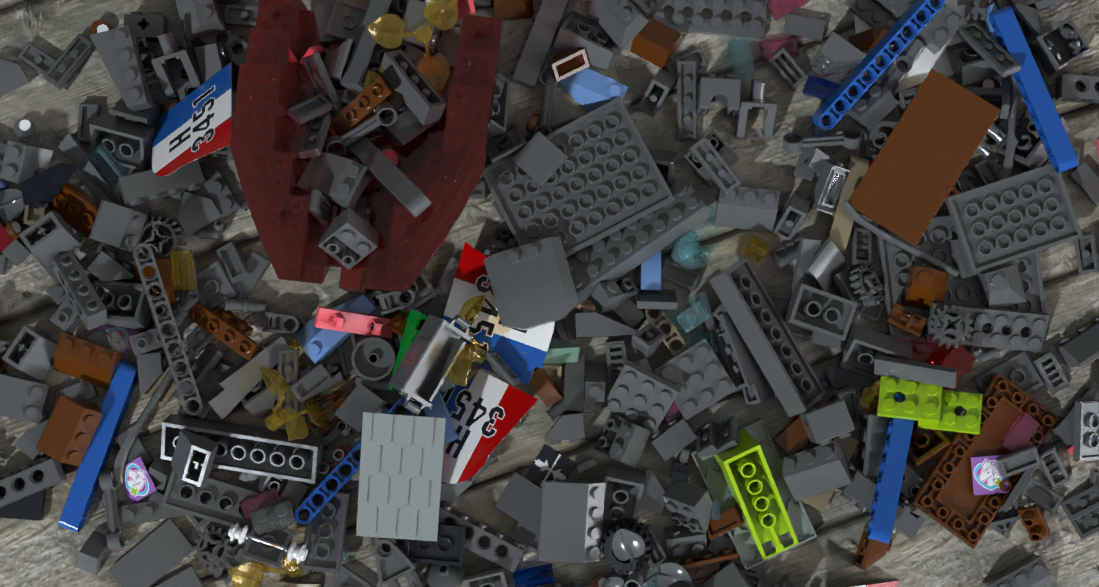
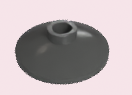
M429 564L426 570V580L430 587H458L463 582V577L465 576L464 565L462 567Z

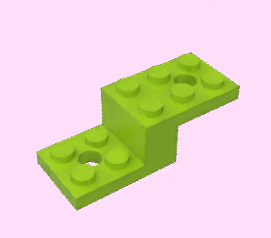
M881 376L877 416L918 420L917 428L979 435L983 394L942 390V386ZM896 394H903L906 399L903 402H896L894 396ZM956 408H963L966 414L960 417L955 414L954 410Z

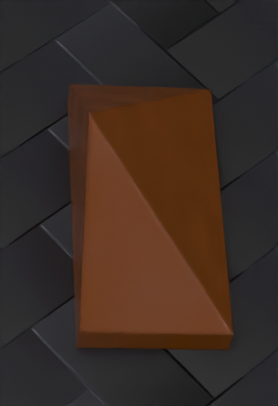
M584 48L559 51L555 54L550 62L555 82L589 67Z

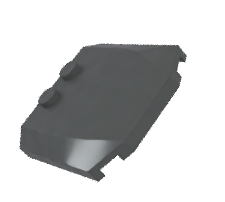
M560 236L548 237L490 255L483 259L503 327L517 328L519 330L535 328L564 319L575 306L580 304Z

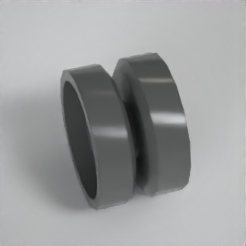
M364 337L352 349V366L356 373L366 380L376 381L383 379L390 374L394 367V350L389 342L381 337ZM371 355L377 356L375 362L369 360Z

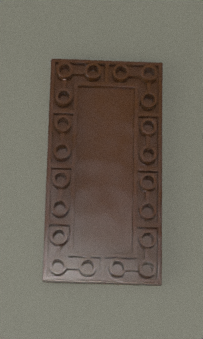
M931 69L848 202L859 213L911 245L916 246L1001 110L936 70Z
M999 372L993 374L981 393L983 396L980 434L955 432L950 440L951 444L945 447L910 501L912 505L973 549L1024 471L1009 476L1008 480L1000 482V490L1007 493L974 495L971 457L1005 455L1032 444L1036 446L1038 451L1058 420L1057 416ZM1004 482L1008 483L1006 490L1002 487Z

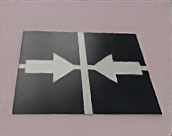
M544 444L525 477L541 486L542 481L568 479L576 464Z

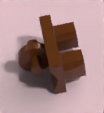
M894 303L886 321L920 337L928 319Z
M1038 504L1030 507H1018L1017 511L1021 517V522L1025 526L1031 541H1041L1043 536L1050 535V529L1044 518V512L1039 508Z

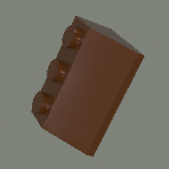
M62 332L55 349L54 370L109 389L117 365L123 359L125 353L72 333Z
M60 394L36 449L59 462L79 467L104 413L97 404Z

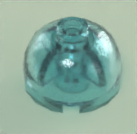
M692 229L683 233L674 241L673 252H671L673 261L675 263L678 262L681 267L689 270L706 266L705 263L707 262L703 246L695 240L698 236Z

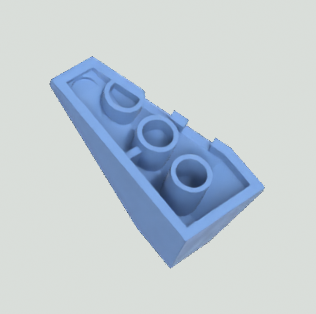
M588 68L559 82L587 113L618 97L623 100L628 88ZM550 70L549 74L553 77L552 70Z
M361 294L334 309L372 314L377 307L365 294ZM313 318L297 335L302 350L316 364L324 362L352 333L317 328L314 326L315 318Z

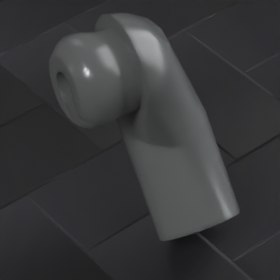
M972 346L969 350L972 358L981 362H986L1000 355L997 348L984 350L980 346Z

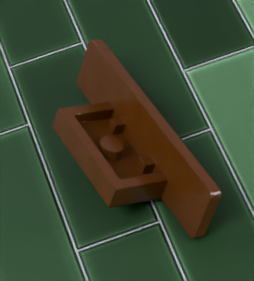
M377 77L331 120L329 130L333 135H344L376 114L375 111L379 104L389 102L387 97L392 92L382 77Z
M200 302L194 304L188 316L191 321L245 359H252L258 343L248 337L251 336L254 329L246 321L233 315L230 310L225 311L224 308L212 312Z
M732 548L721 550L720 554L713 555L710 552L702 554L701 558L693 559V557H686L681 559L682 562H678V564L688 571L693 585L702 583L720 569L719 561L738 558V553L736 550L732 551Z

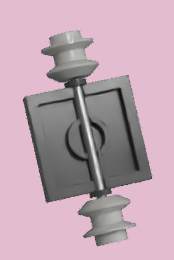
M237 522L230 527L228 532L231 542L238 539V543L241 545L247 541L241 554L242 557L279 570L286 554L288 561L295 558L297 559V564L306 559L308 553L305 544L301 547L297 546L296 541L291 544L295 531L286 527L258 535L254 527L250 533L248 525L241 528L240 523Z

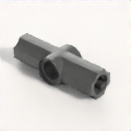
M914 38L900 53L880 82L881 85L891 91L892 95L925 48L923 42ZM899 62L905 65V70H900L898 68Z

